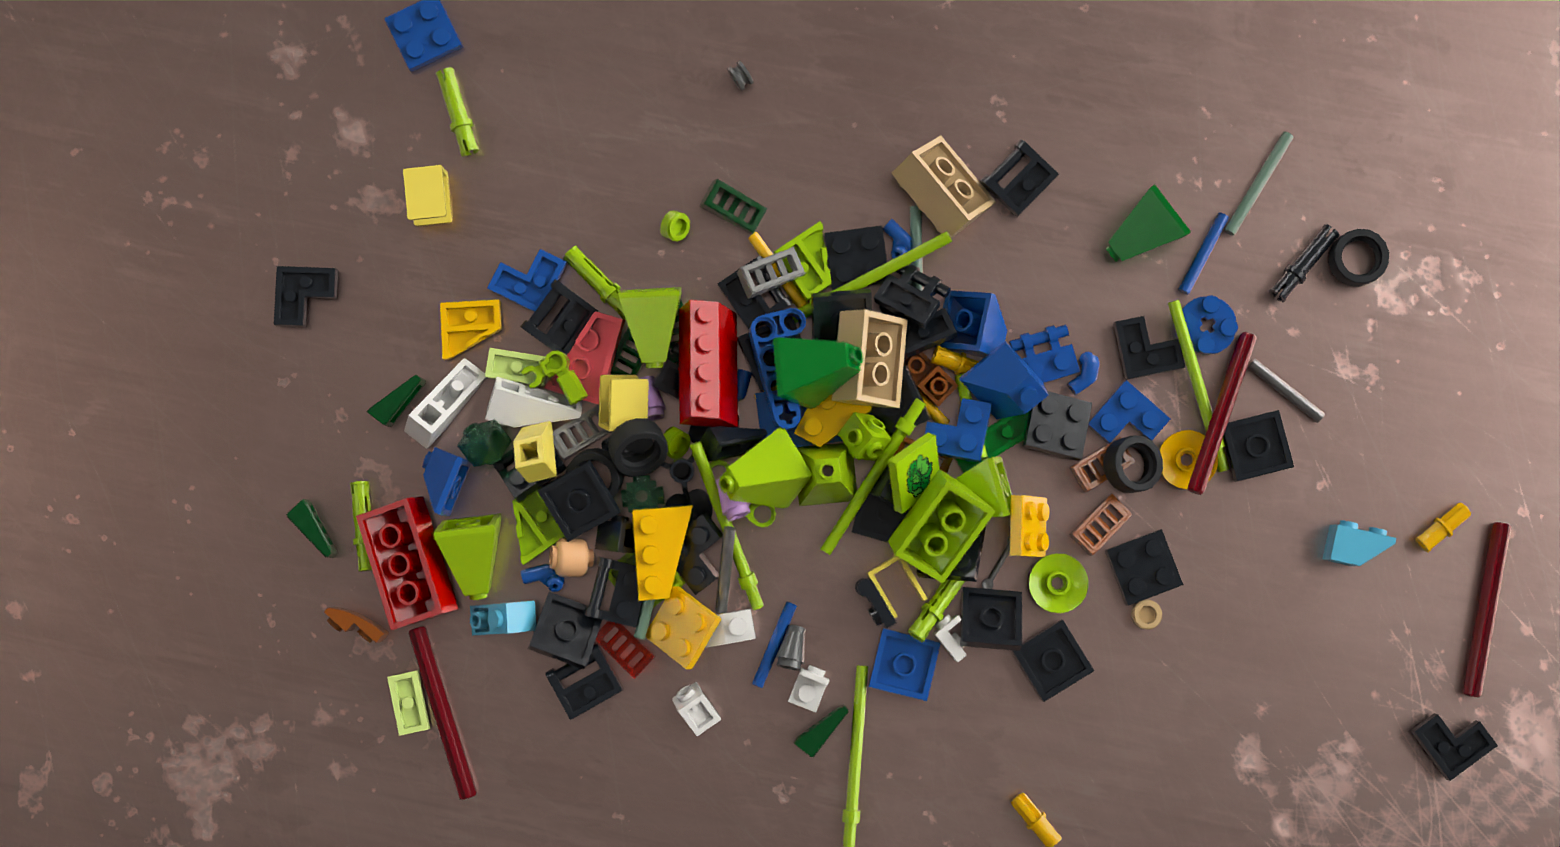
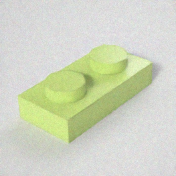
M490 348L485 377L491 379L500 377L529 385L536 380L535 372L522 375L521 371L527 366L540 365L539 361L546 356ZM546 377L544 378V382L542 383L541 387H545Z
M419 670L387 677L399 736L431 729Z

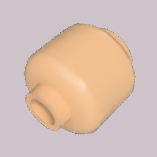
M560 538L555 545L550 547L549 566L560 577H583L588 567H593L594 551L593 549H588V544L584 539L574 538L568 542L566 538Z

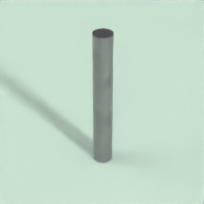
M1254 359L1249 364L1248 368L1314 421L1318 423L1324 417L1325 413L1258 360Z
M725 526L723 529L715 611L718 613H726L728 606L736 530L732 526Z

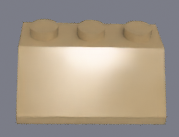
M942 136L913 151L891 173L896 178L900 187L906 190L916 202L917 207L935 225L936 230L940 234L948 231L951 238L964 230L996 203L994 198Z
M869 310L840 311L837 342H847L853 346H858L863 354V363L860 364L861 371L832 394L833 401L853 405L900 408L907 319Z

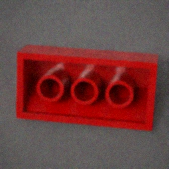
M690 299L679 309V424L738 427L737 313L719 302Z
M424 496L405 498L356 516L391 631L458 610L443 557L434 538V528Z

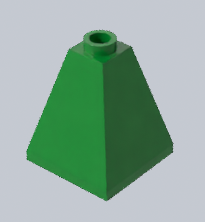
M1154 184L1108 243L1110 245L1106 250L1115 262L1120 259L1125 261L1186 237L1191 231Z
M773 338L778 396L807 408L817 407L861 371L860 364L863 363V354L858 346L837 341Z

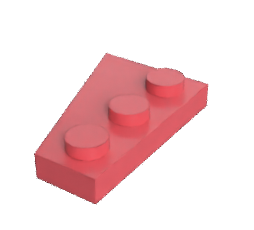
M595 311L567 356L570 360L568 368L569 370H574L588 394V397L583 399L584 401L599 405L600 376L610 375L625 319ZM556 374L547 382L544 389L564 394L556 381L558 378Z

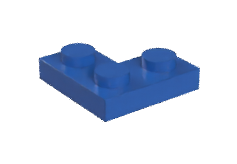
M539 249L527 275L500 262L487 289L535 312L552 289L550 285L554 279L559 281L567 262L542 249Z
M1125 380L1090 419L1088 427L1109 444L1129 423L1142 436L1152 441L1171 418L1130 382Z
M962 398L957 426L927 421L925 434L931 433L936 435L938 455L981 463L992 403Z

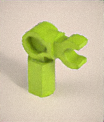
M561 351L549 352L545 358L539 361L540 365L527 366L521 371L522 375L535 372L537 377L533 383L529 384L530 388L541 386L545 377L551 378L557 374L558 378L556 381L570 405H574L588 397L574 370H569L568 368L570 365L569 357Z

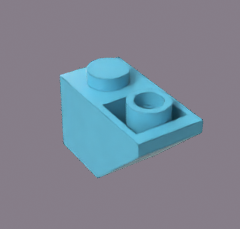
M1340 520V524L1329 525L1322 560L1348 566H1361L1396 543V538L1387 536V530L1369 527V531L1360 530L1357 523Z
M535 601L470 606L472 636L534 631L537 625Z

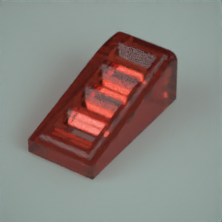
M607 621L598 631L595 641L634 679L656 657L623 624ZM615 626L619 631L607 643L603 638ZM624 635L627 638L626 641L615 650L612 646ZM632 643L635 648L624 659L621 654ZM641 652L644 656L633 667L629 662Z

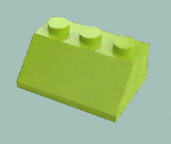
M939 469L892 534L888 543L896 556L939 582L944 583L996 511L963 483Z

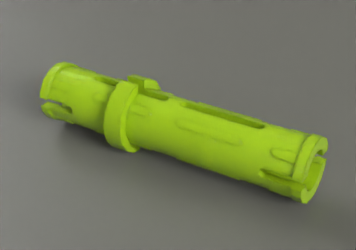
M444 68V74L439 70L436 72V77L438 78L451 119L449 126L451 132L456 135L461 156L472 155L471 151L474 154L479 152L472 131L473 121L468 118L454 68Z
M573 246L565 254L563 260L601 296L600 300L604 304L608 303L622 319L626 320L618 296L621 287L609 280L577 246Z
M356 481L350 483L355 525L353 545H356L358 572L372 571L356 516L371 511L369 481Z
M945 580L944 583H941L930 601L923 604L921 607L922 612L908 629L909 634L920 642L925 641V638L936 622H941L945 609L965 581Z

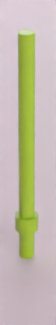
M948 231L831 292L862 289L953 241ZM809 299L810 303L799 308L806 318L812 315L811 299ZM793 317L795 323H797L798 320L795 317Z
M1171 301L1168 303L1207 432L1213 411L1180 301ZM1224 438L1218 451V472L1230 469L1223 448L1226 446Z
M916 398L904 418H899L895 425L897 429L891 437L892 440L885 448L884 453L872 466L820 548L821 550L831 555L887 467L888 460L894 456L906 435L910 436L916 427L914 423L926 405L924 402Z
M698 441L689 446L723 532L725 526L733 527L731 521H728L726 515L722 514L718 486L701 441ZM735 532L733 560L739 573L737 579L741 589L746 591L752 609L757 610L764 606L756 587L758 581L754 571H750Z
M860 665L856 667L846 809L842 811V822H845L844 847H855L856 824L860 823L858 798L868 666Z

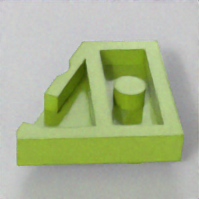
M821 221L773 253L774 255L794 247L805 275L792 280V282L806 302L811 299L812 293H820L832 284L827 263V249L824 243V229ZM787 258L782 259L788 274L793 272Z
M537 490L519 503L516 499L512 500L517 524V538H519L521 552L520 559L523 565H526L545 552L551 545H555L560 538H565Z

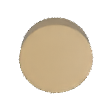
M1142 600L1135 603L1132 607L1131 619L1141 629H1153L1162 620V610L1156 602Z

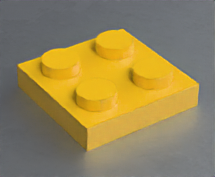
M1011 495L1010 556H1046V551L1049 547L1046 521L1049 519L1050 514L1047 498Z
M672 586L670 596L664 600L647 630L646 638L685 669H693L720 623L721 618L681 587Z

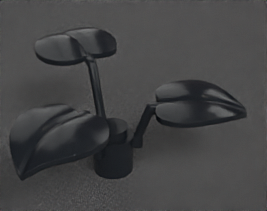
M691 425L688 432L690 440L693 443L700 441L709 426ZM610 437L602 441V449L609 451L608 441ZM649 438L635 440L625 447L622 455H641L653 445V440ZM693 454L688 459L676 458L671 464L667 462L661 464L662 467L669 469V474L674 481L682 484L683 494L676 493L670 496L664 507L692 505L688 525L705 512H707L710 518H712L713 513L711 500L704 490L694 489L688 492L687 482L694 476L692 463L695 459Z

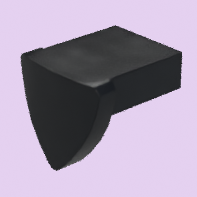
M888 464L870 494L894 508Z

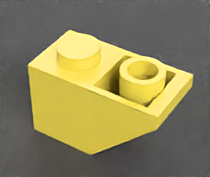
M547 421L522 427L513 442L516 470L528 483L556 477L552 423Z

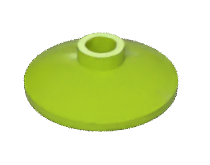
M1061 553L1050 554L1041 558L1033 566L1029 575V591L1033 600L1044 610L1053 613L1069 612L1078 607L1086 597L1088 576L1082 564L1072 556ZM1056 577L1062 581V586L1059 589H1055L1052 586V580Z

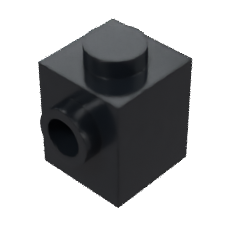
M614 516L611 518V521L607 520L599 524L595 549L635 554L633 523H628L629 517Z

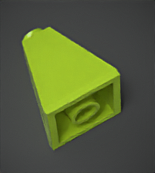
M681 287L631 289L618 292L619 301L640 360L646 364V368L664 367L663 362H666L681 298Z
M780 427L730 465L720 477L719 486L721 491L727 494L730 500L784 509L790 506L813 474L787 431Z
M845 443L826 444L821 448L816 445L796 447L813 474L798 494L799 506L850 502L857 492L854 458L848 453V447ZM823 466H830L834 470L833 474L828 477L824 476L822 473Z
M1001 456L988 458L955 478L996 511L992 517L1011 515L1012 492Z
M501 513L442 520L434 531V538L463 595L469 596L470 600L487 598V594L491 589L502 520Z

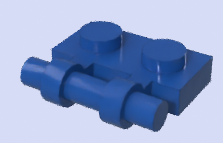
M1066 324L1058 327L1054 325L1045 327V331L1031 335L1029 333L1019 335L1020 338L1009 341L1014 351L1023 349L1025 358H1022L1023 361L1043 383L1081 372L1072 344L1061 347L1059 343V338L1069 336ZM1048 342L1049 351L1035 354L1033 346Z

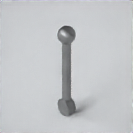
M1010 536L1007 539L1008 544L988 579L982 581L983 589L993 588V580L1010 553Z

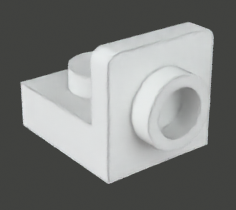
M947 614L941 622L935 624L937 630L933 634L956 662H959L967 655L963 650L966 646H960L961 638L956 632L951 635L948 631L962 619L958 615H954L951 618Z
M811 665L808 666L807 670L801 668L788 702L816 713L826 685L829 682V678L824 677L826 671Z
M697 682L681 688L677 695L672 698L678 712L696 736H699L721 720V717L706 698Z

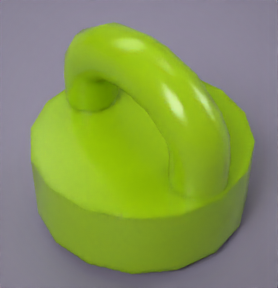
M669 211L662 220L660 226L661 235L673 241L684 239L690 229V220L682 212Z
M669 427L663 434L668 446L667 456L672 459L681 458L689 449L690 437L686 432L677 427Z

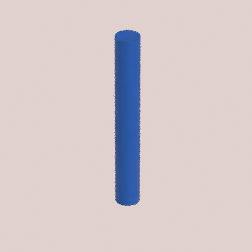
M1219 212L1178 289L1182 293L1190 294L1229 219V216Z
M786 601L753 679V685L763 688L797 605Z

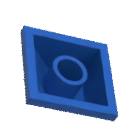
M950 291L947 298H945L943 308L946 309L958 337L939 344V346L953 352H964L967 355L985 358L1006 340L1007 328L996 295L984 292Z
M1006 341L959 378L979 401L992 403L991 414L996 419L1026 414L1049 396L1042 380Z
M434 447L433 452L429 451L425 456L422 468H425L423 476L434 513L450 516L472 462Z

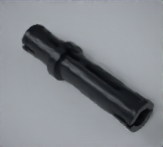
M1328 224L1323 225L1319 233L1294 263L1286 266L1284 275L1269 290L1274 298L1283 289L1277 300L1285 302L1298 284H1303L1307 278L1306 274L1340 236L1335 228L1326 237L1332 226Z

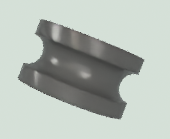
M738 61L736 62V67H729L727 70L736 86L742 91L745 84L751 85L754 81L744 64Z

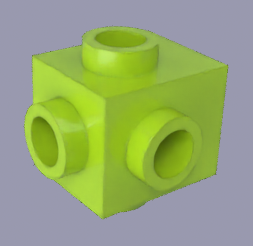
M856 412L851 415L838 433L839 437L848 447V453L857 460L876 461L884 453L885 448L892 440L885 431V425L875 418L874 415Z

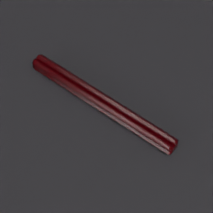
M1242 332L1236 344L1187 487L1191 493L1201 495L1205 492L1257 339L1254 334L1249 332Z
M1494 522L1463 690L1465 695L1476 698L1482 696L1511 532V525L1503 522Z
M420 626L408 632L458 796L461 800H465L475 796L477 792L426 628Z

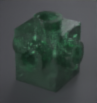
M494 419L480 424L473 423L463 431L464 436L457 447L474 467L485 464L492 465L499 461L512 440Z
M650 475L632 477L633 482L626 483V489L621 490L623 508L628 507V513L631 514L632 510L660 508V504H665L663 486H658V481L651 480ZM642 490L646 491L648 495L647 500L639 502L636 497L637 493Z

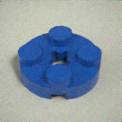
M1209 295L1195 298L1182 308L1196 354L1213 355L1223 351L1232 343L1238 331V324L1232 308L1225 301L1216 296ZM1202 318L1213 322L1212 333L1208 330L1204 332L1200 330Z

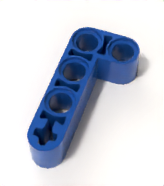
M796 308L759 316L752 322L748 331L772 423L777 429L781 427L786 431L792 430L800 422L799 404L792 401L787 402L784 405L787 414L792 413L793 418L789 421V424L785 420L779 419V416L783 413L782 404L776 407L775 403H781L786 399L772 392L771 383L777 381L775 366L770 367L764 363L763 355L767 352L774 353L773 338H795L803 331L806 325V317L802 311ZM789 316L795 317L799 322V328L792 331L787 329L784 325V318ZM758 324L767 325L770 328V336L767 338L759 337L755 332V326Z

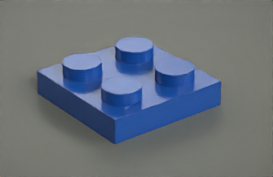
M421 0L384 18L410 72L416 71L463 48L440 0Z
M882 628L868 686L927 701L941 643L929 639L920 642L911 635Z

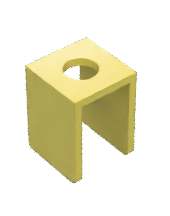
M434 165L403 169L407 218L413 220L415 226L451 223L452 212L448 172L443 166Z
M634 374L601 375L598 426L613 432L616 427L626 421L636 418L648 419L649 381L647 379H638V376Z
M896 555L866 572L869 580L877 587L894 618L898 616L874 574L896 561L901 565L920 600L925 601L928 599L907 562Z

